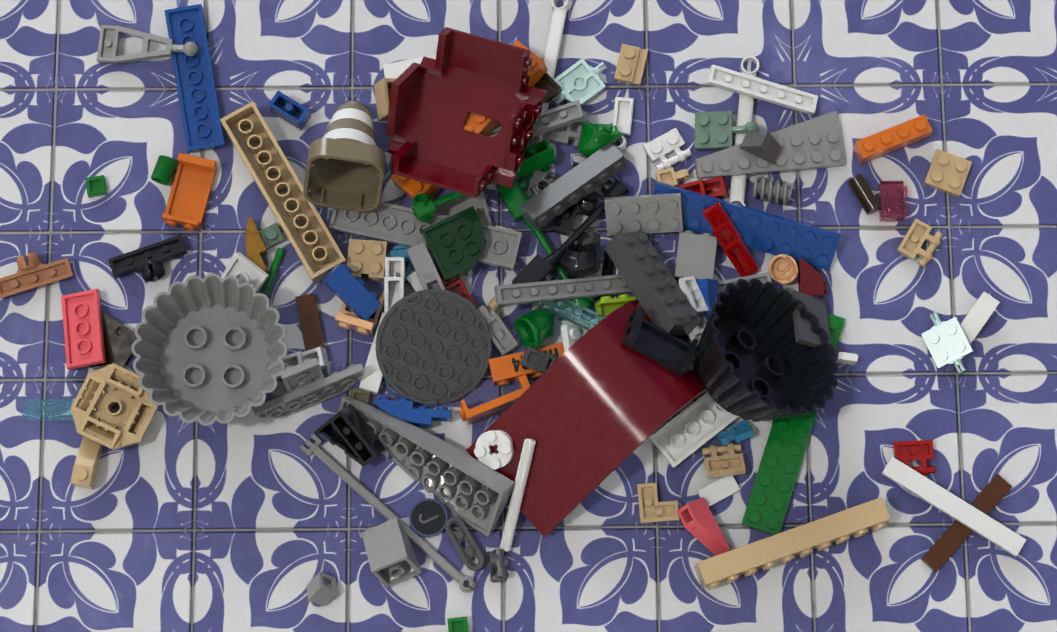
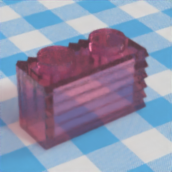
M881 181L878 186L880 222H903L905 216H908V205L904 203V198H907V187H904V181Z

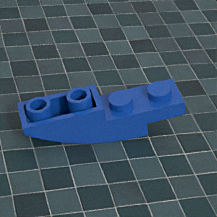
M379 397V399H374L375 408L417 427L432 429V421L451 422L452 411L448 410L447 407H437L436 410H433L427 406H417V409H413V401H410L409 398L390 400L389 397Z

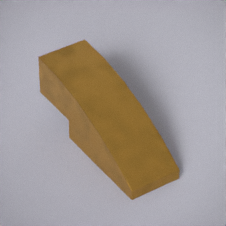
M248 217L245 234L247 258L269 274L262 257L268 255V252L252 217Z

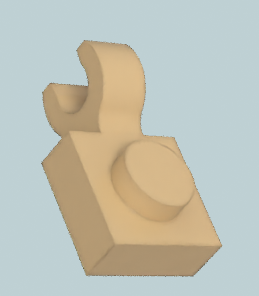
M671 167L655 172L658 182L672 186H678L677 181L689 180L688 169L674 172V168Z

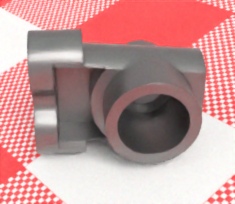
M550 172L544 175V179L538 180L535 185L530 187L532 195H536L541 191L540 189L543 190L556 181L555 173Z
M503 549L486 552L484 563L486 567H491L490 581L495 583L501 582V579L506 578L505 567L508 563V557L504 555Z

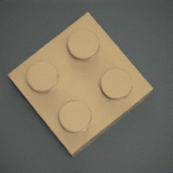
M936 149L923 184L959 198L972 161Z

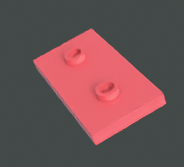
M92 289L61 296L67 369L73 370L106 363L100 290Z

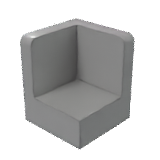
M319 572L307 585L308 601L321 606H325L338 593L336 578Z

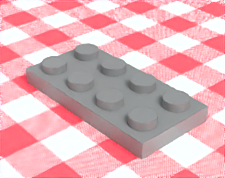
M681 193L604 198L607 236L643 231L645 234L683 232Z

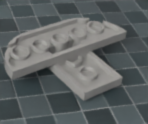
M308 358L299 365L288 366L284 371L280 372L288 393L279 394L274 399L265 401L258 407H253V412L260 419H266V416L278 419L330 400L351 389L356 382L355 380L358 379L360 381L364 375L363 366L361 363L358 365L352 364L341 372L335 371L329 374L326 378L317 358Z

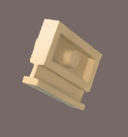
M622 44L614 81L640 86L648 49L645 50L640 47Z

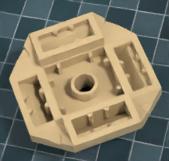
M112 363L87 375L70 409L78 434L107 448L116 450L141 443L159 407L150 401V391H145L140 387V375ZM113 405H120L118 412L111 413Z

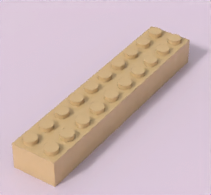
M251 102L221 118L220 121L312 282L315 284L321 281L336 264L347 265L346 259L315 206L304 197V187L255 103Z
M880 497L697 562L694 568L702 589L707 588L709 591L718 588L721 582L726 581V584L735 582L741 575L745 577L752 576L760 568L766 571L777 565V562L785 564L793 561L794 556L799 555L802 558L810 555L814 549L818 551L825 550L833 542L838 545L850 539V536H854V538L864 536L870 529L873 532L881 530L887 526L886 523L891 518L883 498Z

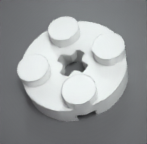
M502 430L484 432L476 441L474 454L480 462L491 469L496 470L504 467L511 462L514 456L512 438ZM491 446H498V454L491 452Z

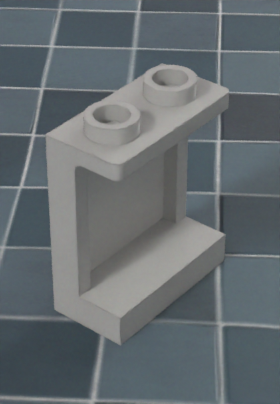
M693 231L679 232L674 279L679 282L680 278L694 276L695 280L713 279L717 237L711 233L699 235L694 234Z

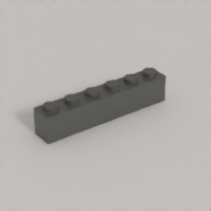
M609 142L520 205L523 217L536 230L546 226L553 218L561 215L570 206L578 203L584 196L592 193L598 186L606 183L612 176L620 173L626 167L624 155Z

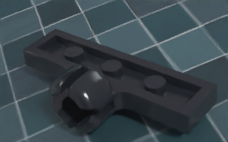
M573 162V165H572V168H571V169H573L575 166H577V165L580 164V163ZM592 193L587 194L578 203L570 206L561 215L556 216L551 232L569 237L576 216L578 214L590 216L594 212L597 196Z
M180 234L110 258L108 261L115 279L140 271L145 281L154 282L152 273L155 272L158 280L164 276L163 263L165 261L188 253Z

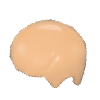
M779 254L770 261L768 269L770 276L775 281L787 284L797 277L798 265L793 257L787 254Z

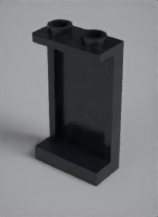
M638 306L628 318L622 344L681 377L687 371L691 372L695 366L694 357L698 352V340L694 338L688 344L643 319L645 309Z

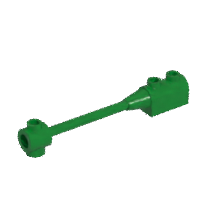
M546 140L526 147L522 165L519 166L516 177L530 179L534 176L533 172L538 170L547 172L551 169L550 165L556 163L554 150ZM452 192L432 201L427 194L420 193L414 196L411 209L417 221L421 220V222L426 223L432 219V215L436 214V207L462 197L464 194Z
M515 178L512 188L498 185L497 192L515 223L523 220L535 234L547 256L551 254L553 249L541 228L536 230L522 215L520 205L533 197L532 195L528 197L525 193V190L528 188L523 179L518 181ZM558 264L556 271L561 280L570 279ZM593 297L567 299L564 304L571 316L574 314L578 316L593 307L591 303L594 299Z

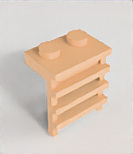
M384 291L378 300L381 305L374 312V319H360L355 313L346 311L347 305L343 302L340 313L337 312L335 316L336 325L343 329L355 330L362 335L368 334L373 336L384 304Z

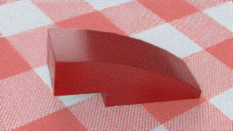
M723 176L705 181L701 179L676 186L718 199L729 197L726 179Z

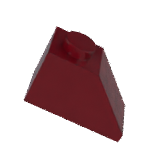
M803 258L799 259L797 262L798 292L822 299L824 294H827V283L823 282V276Z

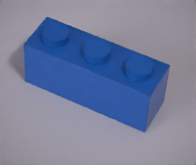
M336 264L321 281L360 319L367 320L381 305L378 301L380 299L379 296L372 290L369 292L365 288L366 284L359 277L355 278L352 276V270L347 265Z

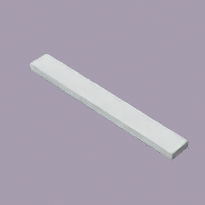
M894 457L890 458L881 473L1015 557L1026 542V539Z

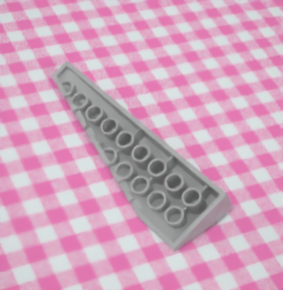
M346 395L342 396L338 412L351 404L386 448L384 453L388 452L393 457L392 460L415 481L419 480L428 493L432 492L439 498L438 501L443 506L447 505L452 510L451 513L455 517L460 518L464 523L488 537L491 535L511 496L515 484L514 481L417 426Z

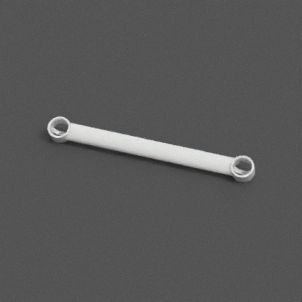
M551 0L554 9L543 61H545L548 69L546 73L552 79H554L566 13L571 8L572 0H563L564 6L559 8L557 7L559 0ZM549 103L542 104L541 112L548 110ZM543 134L534 136L536 143L544 140Z
M754 56L744 57L740 65L741 72L756 77L760 66L758 59ZM748 61L747 71L744 69L743 66L744 62ZM752 61L756 64L754 71H751ZM739 94L736 126H744L747 122L752 121L754 98ZM736 133L735 145L742 143L746 135L745 133ZM747 175L731 177L729 202L746 206L744 200Z

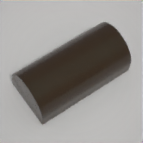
M861 174L856 175L847 182L867 215L879 209L880 204Z

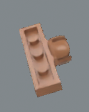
M32 252L27 253L29 264L26 256H19L16 259L18 272L0 278V299L73 277L74 274L69 258L42 264L39 255Z

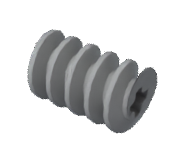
M756 175L752 190L753 199H756L758 194H760L762 201L765 196L768 197V202L775 198V204H778L780 199H782L785 206L791 198L794 183H791L788 187L787 182L784 181L780 186V180L778 179L773 184L772 178L765 182V177L762 176L758 181Z

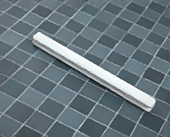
M531 438L524 440L499 548L507 552L511 550L536 441Z

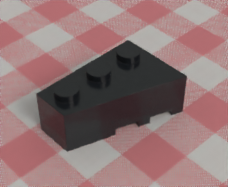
M351 404L347 405L314 431L318 435L322 434L329 439L332 445H337L343 449L346 455L363 467L386 450Z

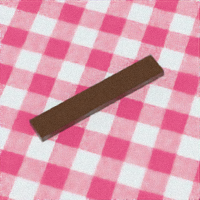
M996 474L970 505L988 515L1012 486L999 474ZM955 520L920 560L936 573L973 530Z

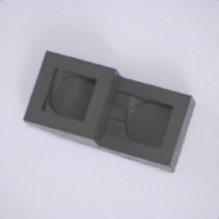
M527 346L519 365L543 374L559 357L549 353L545 354Z

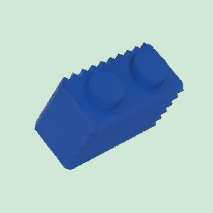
M280 91L276 92L269 103L271 113L284 119L287 123L290 122V125L293 124V127L296 126L299 130H303L311 118L308 108Z

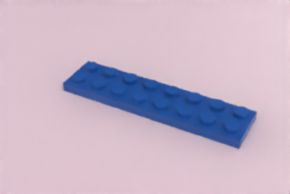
M202 4L164 10L169 39H172L174 44L185 45V43L191 41L198 46V52L195 56H187L184 52H173L172 56L187 152L191 153L225 147Z

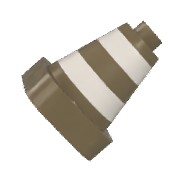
M349 101L339 106L335 110L323 137L313 141L309 146L303 194L314 205L368 212L377 208L380 203L386 155L382 149L376 146L371 113L361 103Z

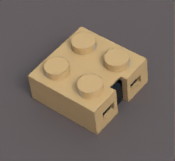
M349 239L347 266L352 270L351 275L355 278L359 277L361 280L362 278H369V281L384 282L385 257L387 256L388 249L387 241Z

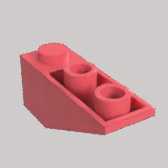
M704 497L690 502L677 510L685 529L715 556L731 550Z

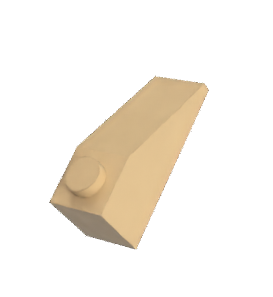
M84 436L74 463L70 483L75 487L94 490L103 445Z

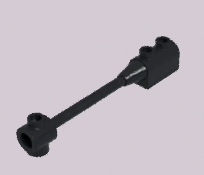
M609 179L601 189L604 198L628 196L629 194L628 188L618 180L613 182ZM604 201L559 249H556L544 259L537 254L512 280V284L553 281L555 278L553 275L554 270L559 264L567 244L575 243L605 211Z

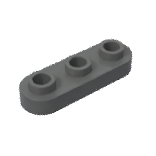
M458 517L448 519L445 524L446 533L464 564L471 571L480 570L484 565V557L464 522ZM452 525H458L459 529L457 531H453L451 529ZM463 541L468 542L467 548L461 546ZM477 558L478 564L473 565L471 560Z

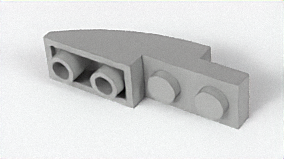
M424 242L406 249L423 290H445Z

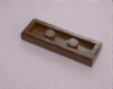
M315 294L295 297L305 350L308 351L317 347L325 348Z

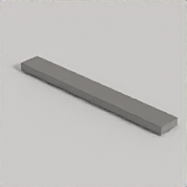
M621 274L494 287L497 306L633 293Z

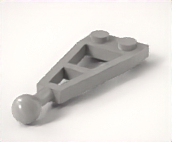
M101 25L96 61L98 63L119 64L171 57L173 52H184L187 56L192 57L197 54L198 46L191 41L185 43V45L174 44L172 39L122 26ZM120 33L143 39L141 53L118 56ZM150 42L166 45V50L149 52Z

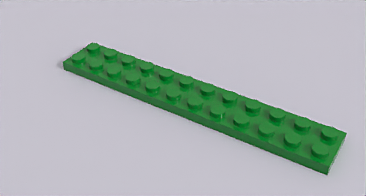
M827 313L831 346L836 351L845 319ZM817 410L812 414L773 420L741 525L770 535H776L781 532Z

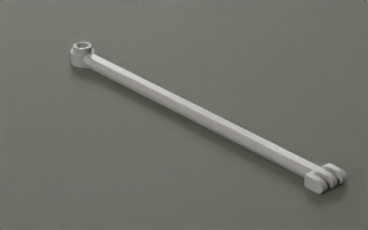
M313 433L310 435L311 439L315 441L314 443L308 439L304 441L309 446L308 449L304 445L299 447L309 457L312 454L317 456L387 520L397 517L404 525L409 540L459 584L461 591L465 593L472 592L470 587L474 589V580L471 577H465L320 447L322 441ZM469 581L471 586L466 588L463 586V583Z

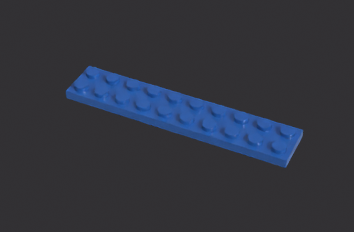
M656 182L653 195L681 193L683 229L700 234L711 233L715 236L713 228L703 215V210L720 202L748 248L773 255L787 254L797 262L803 258L811 266L830 270L840 239V233L662 182Z

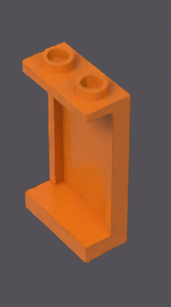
M179 153L175 178L165 213H162L161 218L168 226L176 227V225H180L189 231L201 230L218 165L214 160Z
M526 374L518 377L519 390L471 409L467 408L464 399L461 400V406L458 408L462 421L466 420L467 424L470 425L507 410L530 387Z

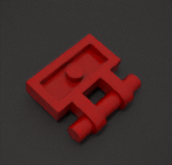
M933 440L893 442L894 458L909 467V461H919L920 466L910 468L923 476L935 473L934 466H927V461L934 460Z

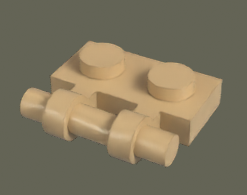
M915 218L899 245L897 252L912 261L916 255L920 256L921 259L918 264L925 267L927 262L931 261L935 248H938L941 244L940 240L943 234L936 232L934 236L930 235L929 232L932 227ZM924 241L929 243L926 250L921 248Z
M741 444L709 445L707 448H702L703 456L710 455V457L704 458L706 477L716 478L745 474L743 453L735 454V452L741 451ZM722 453H727V454H728V455H723V456H717V454H722Z

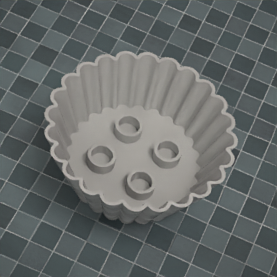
M215 273L206 275L204 279L198 275H192L188 277L185 283L178 281L172 283L168 288V292L158 293L154 297V305H150L143 310L142 318L144 321L136 325L135 336L138 339L133 342L131 347L132 353L137 357L133 362V369L137 374L141 375L139 378L140 387L145 391H150V401L154 405H163L164 413L167 415H179L180 419L185 423H193L198 420L204 426H209L216 420L219 423L227 424L233 420L234 416H247L251 411V406L258 407L265 402L266 393L276 389V377L280 376V372L285 369L284 362L281 359L286 356L288 351L287 345L282 341L285 338L286 330L282 324L278 323L280 319L278 310L274 307H269V298L263 293L256 294V289L251 283L240 284L239 280L234 276H226L221 279Z

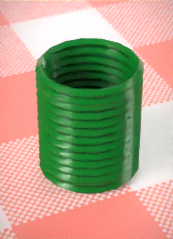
M160 155L152 172L151 179L163 185H170L178 162L168 156Z

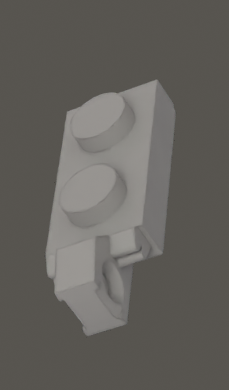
M484 304L477 308L488 325L492 341L503 356L519 345L494 310L489 312Z

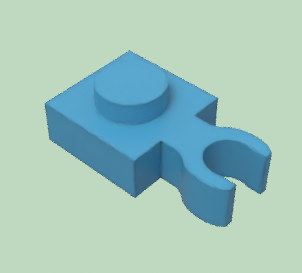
M747 420L730 425L728 431L718 433L722 445L729 444L732 440L740 442L754 436V431Z

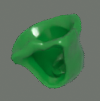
M583 121L577 150L582 156L588 158L609 142L614 144L622 137V133L618 131L615 125L592 124Z
M541 306L524 315H520L514 322L515 330L525 348L529 346L537 349L548 337L554 335L555 323L553 315Z

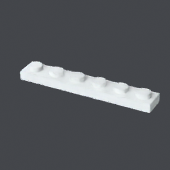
M712 64L710 66L707 84L806 114L813 115L815 113L818 100L817 95Z

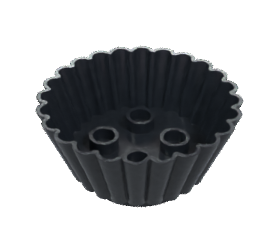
M756 278L751 279L749 282L739 279L736 285L729 283L724 291L718 293L697 346L696 360L699 363L698 371L707 392L723 409L733 415L740 416L743 420L751 419L753 422L812 414L815 410L826 406V400H830L834 396L832 388L838 385V380L834 375L838 372V365L833 360L835 357L834 348L828 343L829 338L826 331L819 327L817 317L811 312H807V308L802 301L793 299V296L787 290H779L771 282L763 284ZM796 308L800 312V317L810 322L812 326L811 331L820 337L821 342L818 346L810 347L796 342L793 312Z

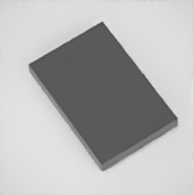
M795 290L791 292L793 299L802 301L807 308V312H811L817 317L819 327L826 331L829 338L828 343L831 345L825 300ZM796 308L793 312L796 342L810 347L818 346L821 342L820 337L811 331V323L806 319H802L799 310Z

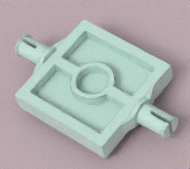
M583 58L553 79L562 88V92L552 99L553 103L557 106L563 100L570 103L579 100L581 106H583L606 88L599 77V73L607 69L606 65L601 62L593 68Z
M937 312L929 315L934 326L921 335L937 367L940 369L948 364H954L958 374L966 371L961 360L974 351L957 317L941 322Z

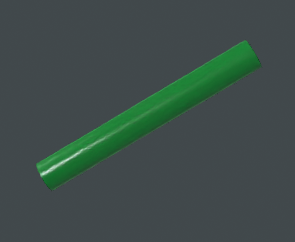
M282 248L277 249L268 274L269 276L262 290V293L267 297L285 252Z

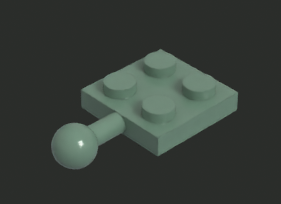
M733 111L695 112V150H721L732 147L733 134L759 131V126L753 121L747 122L744 126H733Z

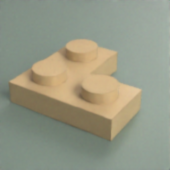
M657 483L637 484L640 524L679 521L677 510H679L678 500L658 502Z

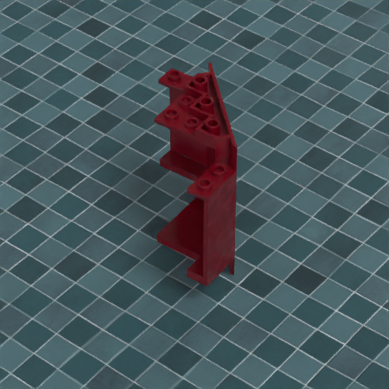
M445 27L439 33L436 60L424 56L421 64L413 62L391 85L386 135H389L392 139L388 153L394 154L392 156L390 173L477 198L481 192H484L486 186L491 183L512 188L519 166L523 163L528 142L532 139L533 128L541 114L542 104L547 93L546 90L528 86L530 76L527 74L532 64V58H530L531 50ZM468 113L498 121L501 125L499 134L489 137L464 130L463 127Z

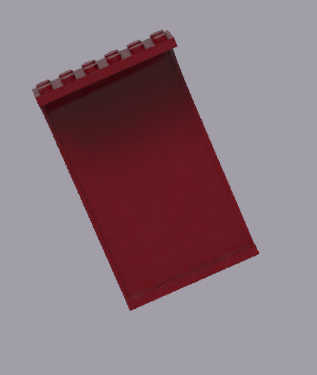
M638 300L622 305L585 333L485 431L502 430L512 438L513 459L508 465L495 471L514 482L524 440L531 438L536 441L520 511L544 537L551 534L557 525L657 429L690 401L707 391L698 371L699 363L696 360V356L694 357L695 366L692 371H687L681 377L622 344L629 316L638 306L642 308ZM644 312L643 319L652 323L646 312ZM475 441L466 451L478 460L474 454ZM497 445L491 446V452L493 454H498L499 452L497 450Z

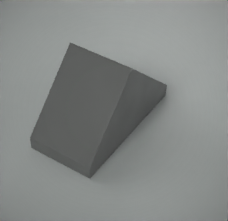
M748 131L739 147L771 164H774L781 150V146L769 131Z

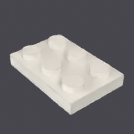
M238 252L221 275V279L226 276H234L239 280L240 284L251 283L255 287L257 294L269 275Z

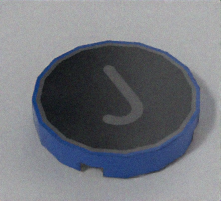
M427 498L414 504L410 510L409 521L411 528L418 535L431 538L438 536L444 531L448 515L442 503L435 499Z

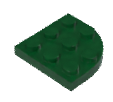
M473 206L421 230L446 282L472 269L483 254L485 247L484 229Z

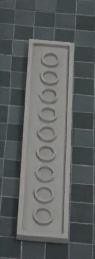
M380 201L377 208L368 212L333 208L328 228L337 232L378 241H387V243L408 247L424 242L428 252H431L421 230L449 216L434 214L429 222L423 223L421 220L417 221L411 208ZM482 224L485 234V247L478 263L514 270L523 235L522 232Z

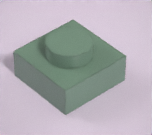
M277 223L259 231L267 249L285 241Z

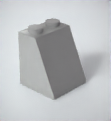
M397 517L389 519L378 526L370 527L361 533L371 572L386 588L422 573L406 529Z

